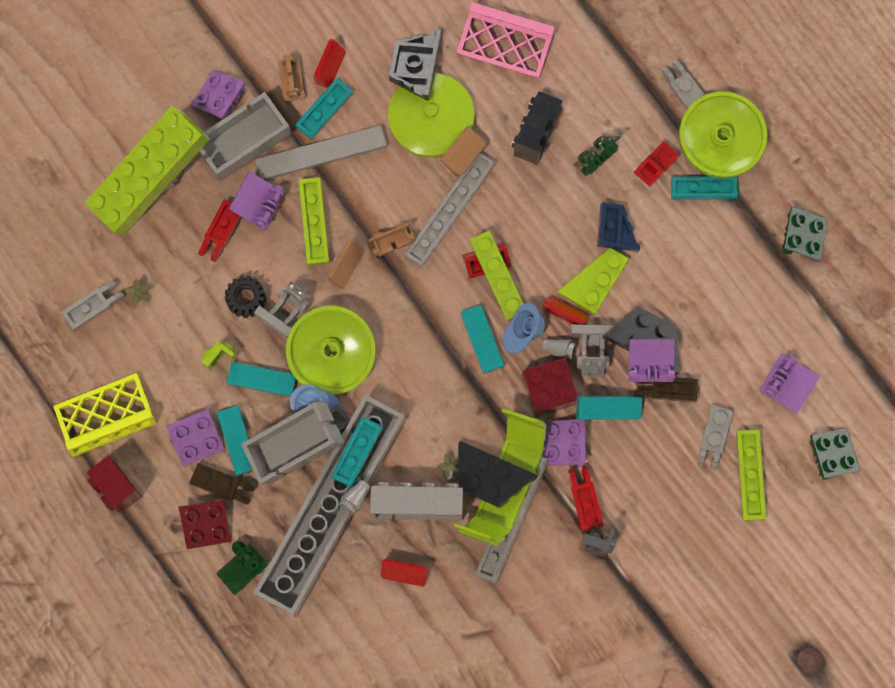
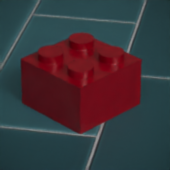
M565 358L522 371V379L535 418L577 405L578 395Z
M109 455L86 472L90 477L87 479L88 483L99 494H103L100 499L111 511L116 510L121 514L142 498Z

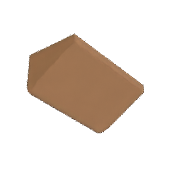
M466 127L441 157L440 161L451 173L462 176L487 143L469 127Z
M351 239L347 240L328 274L329 282L340 288H345L364 254V251Z

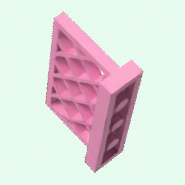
M472 2L457 54L539 79L551 39L553 38L554 27ZM472 19L482 21L485 28L474 34L470 28ZM495 26L502 27L505 35L494 40L489 30ZM487 31L492 42L480 47L476 36ZM516 32L522 33L526 41L514 46L510 35ZM508 38L512 48L501 53L496 43ZM537 38L546 40L544 48L535 52L530 42ZM474 39L478 49L473 52L464 51L465 42ZM494 44L499 55L492 59L487 58L483 50ZM528 44L533 54L521 59L517 49ZM515 51L519 61L513 65L507 64L503 56ZM535 57L538 62L537 71L527 70L524 62Z

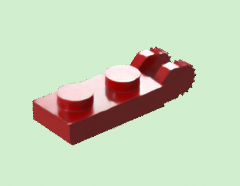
M224 199L204 236L205 239L198 251V255L204 256L212 242L217 245L211 254V261L216 262L222 249L225 248L241 216L229 209L232 202Z
M582 466L581 470L585 484L577 485L575 471L573 469L568 470L572 485L571 492L581 532L604 526L594 484L591 482L587 466Z

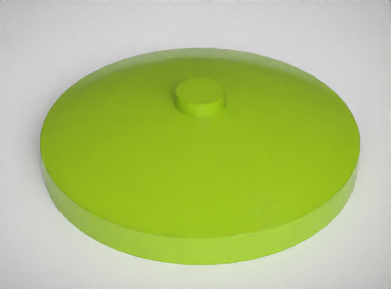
M434 73L429 101L399 86L389 103L388 122L394 139L406 151L419 157H442L466 127L472 130L474 126V105L468 91L457 80L447 75Z
M713 92L700 97L687 109L680 123L679 142L685 158L696 170L713 178L728 179L748 172L759 161L767 143V128L761 112L747 98L732 92Z
M325 305L309 310L294 323L287 338L286 358L292 374L302 385H313L332 395L341 394L354 389L368 376L375 359V341L369 326L357 313L342 306Z

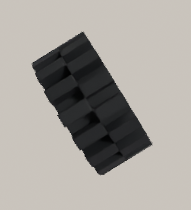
M239 276L240 279L237 280L234 278L233 283H229L227 285L228 289H225V301L228 308L238 317H254L256 309L259 306L262 308L265 306L266 296L261 283L255 278L252 279L251 276H247V278ZM243 289H248L254 294L252 302L247 305H242L237 301V295Z

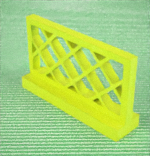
M137 373L53 406L66 441L67 450L73 457L157 424ZM133 381L136 382L137 387L133 395L123 391L126 384ZM108 391L117 392L112 403L103 400L105 393ZM121 394L131 398L126 408L116 405ZM92 399L96 401L91 411L82 408L85 400ZM135 400L144 404V410L137 413L131 411ZM100 403L110 406L105 417L96 414ZM68 407L75 409L71 419L64 418L61 410ZM114 408L124 412L121 419L117 421L109 419ZM80 411L89 414L84 425L75 422ZM93 417L103 420L101 426L97 429L89 427ZM72 425L82 428L79 436L70 439L69 431Z

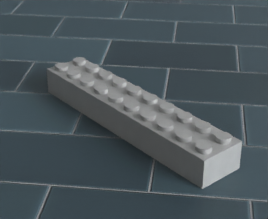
M364 395L342 434L345 443L333 450L253 592L257 597L294 617L298 614L352 517L351 514L339 505L341 497L351 488L332 479L331 475L361 418L364 417L382 426L383 429L352 487L359 480H363L368 485L371 483L405 421L403 414L367 395Z

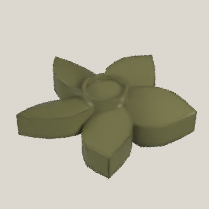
M135 279L133 286L127 287L124 291L132 296V304L137 303L140 298L149 302V297L145 292L149 291L151 285L141 286V282Z
M446 453L444 455L445 463L437 466L444 471L443 477L445 481L449 480L452 476H459V470L456 468L459 464V459L451 461L450 456Z

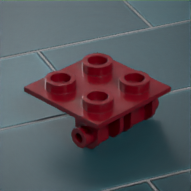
M223 499L178 506L187 549L231 542L226 504Z

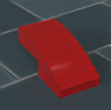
M663 141L633 173L651 187L680 155Z

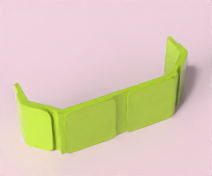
M502 409L501 412L508 417L507 437L499 458L535 474L545 449L546 424L539 419ZM532 481L523 487L519 494L511 497L509 502L501 508L481 500L475 517L465 526L455 523L454 527L458 529L457 532L497 547L513 529Z

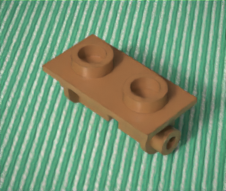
M290 54L284 55V59L278 61L283 100L286 102L305 99L299 57L292 58Z
M407 223L405 225H395L392 230L385 233L378 232L372 235L368 241L374 256L379 255L381 257L394 251L392 243L395 242L397 249L412 244L415 237L411 232L410 224Z

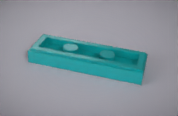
M336 78L295 124V128L312 141L354 94V91Z
M710 176L671 177V200H730L738 198L737 177L728 179Z
M478 305L460 312L483 375L503 368L502 358L482 306Z
M231 362L227 385L291 397L296 384V378L293 374Z
M577 396L576 419H641L642 397Z
M239 406L217 412L236 476L253 472L241 445L249 440Z
M362 417L331 478L352 488L383 427Z

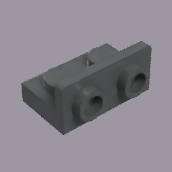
M610 529L606 540H603V536L597 533L590 532L589 535L585 534L579 550L603 558L606 557L607 553L612 554L618 538L614 536L615 529Z

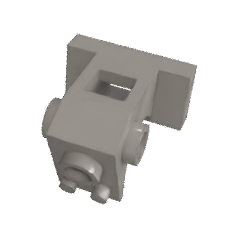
M299 284L285 285L279 291L278 297H280V300L272 310L268 312L259 306L254 314L257 319L287 339L292 323L300 313H305L309 308L310 302L308 301L311 296ZM286 302L295 307L288 318L280 313Z
M571 325L570 338H581V355H577V369H581V376L592 378L604 377V369H609V356H604L605 339L602 337L615 325ZM586 347H599V357L586 356Z

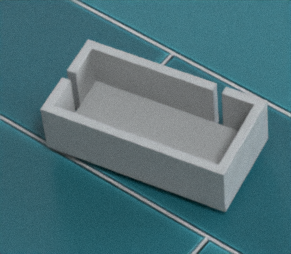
M265 92L249 102L251 115H249L244 105L204 132L211 139L198 153L205 163L208 164V167L219 182L291 135L289 125Z
M314 402L241 444L259 484H273L287 476V473L298 470L345 443L337 425L331 424L335 420L327 403Z
M378 482L376 486H371L370 514L372 519L393 520V514H397V520L462 521L463 488H458V484H445V487H435L434 483H423L422 487H413L412 483H399V486H390V483Z

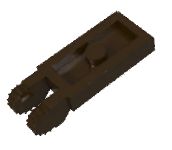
M675 377L673 382H635L638 384H652V391L635 390L634 396L642 398L652 397V399L697 402L698 379Z
M197 463L189 482L192 486L230 501L235 500L246 505L249 504L250 500L235 494L237 486L248 492H254L255 489L254 486L242 482L236 477Z

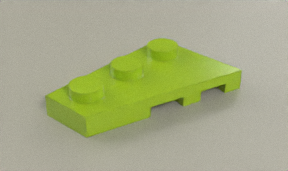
M609 248L557 291V294L589 313L596 315L629 258Z

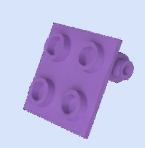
M213 70L191 106L216 116L215 118L218 121H221L228 117L231 112L230 109H234L232 103L237 104V100L245 92V82Z
M248 171L229 209L265 231L285 193L282 192V187L278 185L274 187L251 171Z
M629 339L628 382H673V379H675V339Z
M781 353L758 391L797 414L820 376L795 362V357L791 355L787 357Z
M208 409L166 426L183 467L225 450Z
M586 420L544 421L546 424V436L543 457L549 460L547 466L572 464L574 466H583L585 464Z

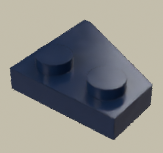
M602 202L600 204L597 247L639 252L640 245L635 240L634 230L627 219L624 205Z

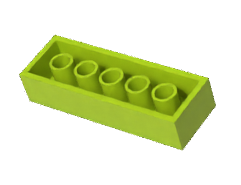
M171 105L87 199L85 204L113 233L125 235L211 138L181 109Z

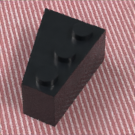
M538 91L536 98H531L528 109H530L528 115L523 117L520 124V132L515 136L511 146L514 148V156L538 165L562 109L563 100Z

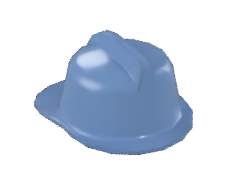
M531 303L521 305L506 327L503 334V345L508 352L519 353L527 347L531 340H536L542 335L545 328V316L538 312L535 305Z
M309 384L296 388L290 398V407L294 414L314 402L327 403L329 410L336 404L341 408V403L334 395Z

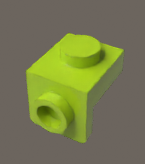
M217 341L212 348L208 347L201 357L203 359L201 363L211 371L224 354L235 361L237 359L234 353L235 349L227 342L221 344Z

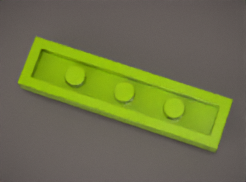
M321 178L300 179L299 190L307 265L330 264Z
M489 230L469 239L500 309L505 319L508 320L514 317L517 309L523 305V302Z
M760 430L736 431L742 521L766 520Z

